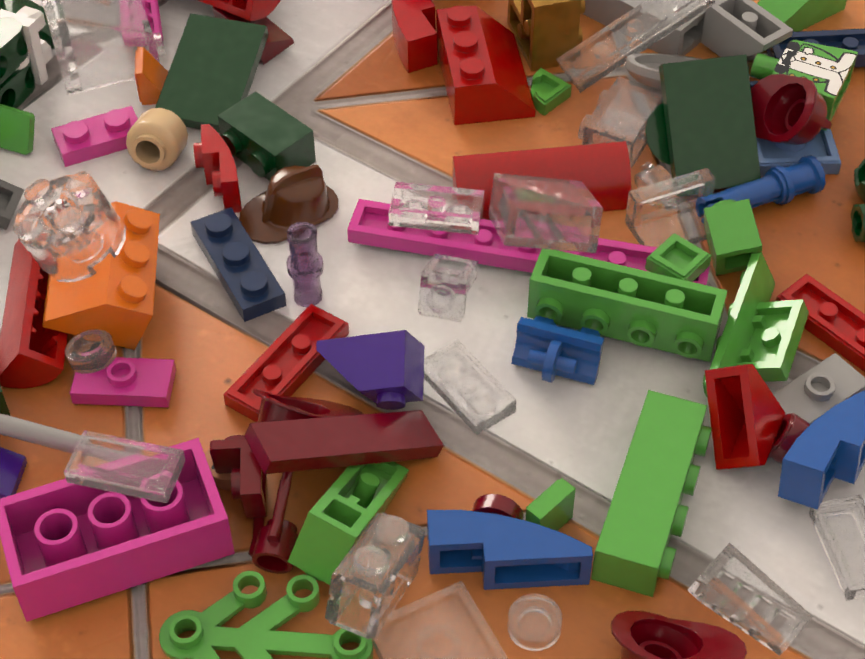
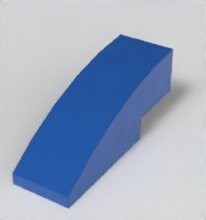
M865 390L832 407L817 418L795 440L782 461L778 497L818 510L834 478L855 484L865 464Z
M427 510L430 574L482 572L484 590L588 585L590 582L593 560L592 547L564 533L530 521L499 514L467 510Z

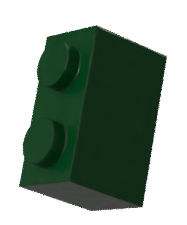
M256 91L218 115L220 136L226 142L232 156L247 164L259 177H265L270 181L276 171L283 167L293 165L308 167L316 162L313 130Z

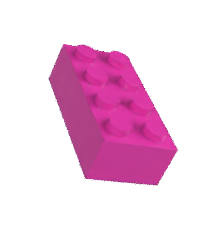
M199 438L0 498V538L12 586L26 622L235 554L229 520Z

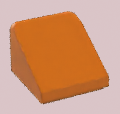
M137 47L135 53V79L139 100L142 102V105L157 104L168 71L144 47Z

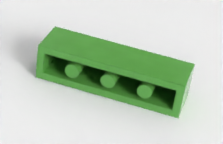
M648 390L595 549L592 580L650 597L654 595L659 577L669 580L677 551L675 548L668 547L671 535L682 536L689 510L688 506L681 505L683 494L694 495L701 466L693 464L695 454L705 457L711 436L712 427L703 425L707 405Z

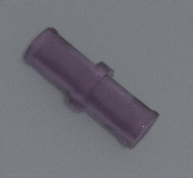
M308 222L295 223L287 230L290 251L286 261L287 272L293 279L294 301L302 307H308L310 304L317 305L322 300L320 275L323 273L324 263L322 256L318 253L317 229Z

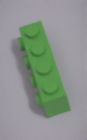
M542 247L529 280L527 317L534 319L538 315L553 319L557 325L577 330L585 327L599 331L602 336L678 354L686 358L710 362L720 330L728 290Z

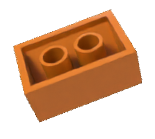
M115 201L58 218L55 224L42 327L135 350L153 317L160 214Z

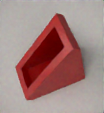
M753 364L705 370L716 470L765 465L785 416V411Z

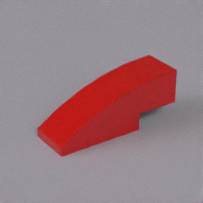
M392 0L394 42L407 72L411 73L437 65V32L435 5L431 0Z

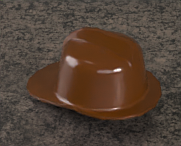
M298 165L287 166L276 171L269 181L267 191L246 203L240 212L239 221L252 241L264 244L279 243L332 218L338 210L339 199L334 190L326 185L323 172L318 165L308 167Z

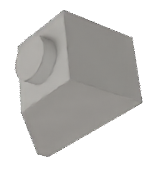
M714 0L708 3L706 7L701 43L720 57L745 54L748 57L761 53L792 37L793 29L752 0Z

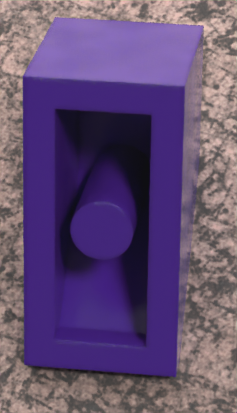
M400 330L317 341L316 350L360 393L376 403L378 408L398 410L404 408L407 402L423 401L425 346L408 331Z

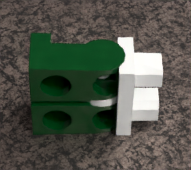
M27 6L22 7L16 14L0 10V104L17 109L33 93L36 84L42 86L48 80L45 64L53 58L51 46L45 40L39 38L38 32L46 25L44 13L40 10Z

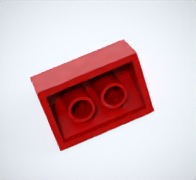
M454 6L452 8L436 9L437 51L454 125L535 117L536 110L514 33L477 6Z

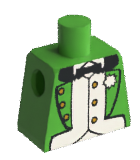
M793 40L789 41L780 59L757 53L752 64L750 77L761 80L771 74H785L813 81L817 92L825 99L827 104L826 118L831 122L850 85L858 52Z

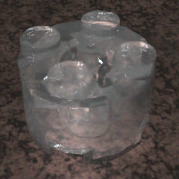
M81 171L74 175H66L51 181L39 179L26 188L24 192L26 200L15 217L13 232L43 271L51 274L56 281L76 282L89 278L96 274L93 266L101 262L109 253L114 258L119 254L126 240V225L95 180L86 171Z

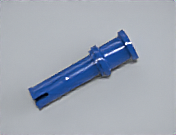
M812 155L801 157L797 164L785 168L780 165L772 167L762 178L715 194L699 197L695 204L697 215L702 217L704 215V208L711 207L722 200L740 201L749 199L753 209L770 202L780 205L787 204L793 200L794 196L805 192L810 194L819 193L824 189L826 183L824 169L818 159Z

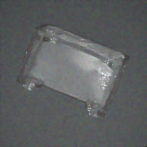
M41 0L67 95L136 80L135 53L137 47H144L159 63V57L166 56L160 32L152 33L141 0Z

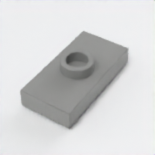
M834 353L774 392L773 395L785 411V415L795 413L811 425L817 418L835 405L864 391L865 377L838 354Z

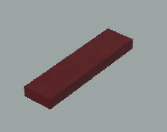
M422 410L256 422L249 424L244 435L264 474L438 457L444 446Z

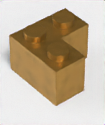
M508 0L507 24L511 32L514 33L516 42L531 71L577 62L578 46H581L583 42L580 14L585 13V0Z

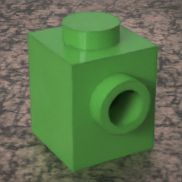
M722 200L711 207L704 208V232L710 254L712 255L711 259L716 276L746 270L751 254L762 252V243L750 200Z

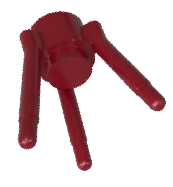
M293 472L282 473L273 517L267 521L266 526H264L265 517L253 518V537L248 554L252 557V562L255 566L276 574L288 573L294 566L287 561L298 538L297 527L292 522L284 520Z

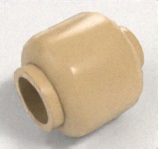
M152 108L142 113L128 131L126 139L128 153L143 168L152 171L164 170L175 163L186 147L188 139L187 128L181 118L172 111L164 108Z

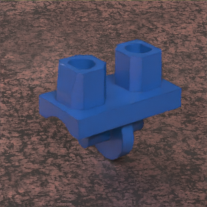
M538 315L533 320L524 317L520 318L517 323L516 344L511 364L541 371L542 380L551 383L557 375L591 385L595 384L605 339L600 337L599 331L585 327L579 330L560 327L554 323L553 319Z

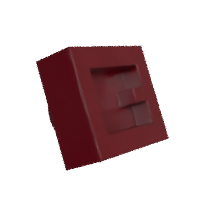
M233 435L224 440L211 441L210 455L215 472L218 474L231 473L233 499H241L246 518L267 517V474H264L244 435Z

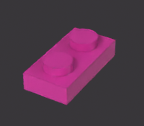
M128 106L83 120L72 121L68 124L51 128L62 161L65 167L127 149V133L138 118L132 106Z

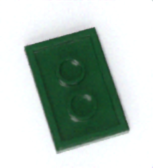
M190 13L155 108H164L172 111L181 118L186 127L201 129V125L210 124L220 133L218 115L248 96L269 35L267 26Z
M747 54L661 64L659 66L674 195L732 188L761 178Z

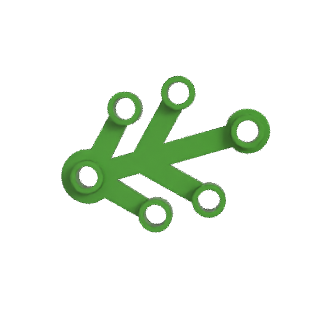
M255 571L242 572L234 579L232 592L203 612L184 610L173 614L163 623L159 633L161 648L170 659H220L214 650L235 651L242 659H273L270 654L330 659H373V644L370 635L365 630L356 626H345L336 631L334 635L275 631L300 612H309L318 605L320 601L318 582L312 576L305 574L293 577L287 584V594L241 627H221L244 608H256L266 599L267 591L263 576ZM253 585L258 587V590L252 594L241 592L246 586ZM301 589H307L312 592L305 598H299L294 595ZM185 631H195L189 638L178 637V635ZM349 642L360 644L354 650H345L341 647Z

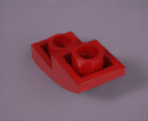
M210 124L201 125V142L193 144L196 168H204L206 184L213 185L214 197L223 196L224 210L231 207L234 213H239L242 211L234 158L220 134Z

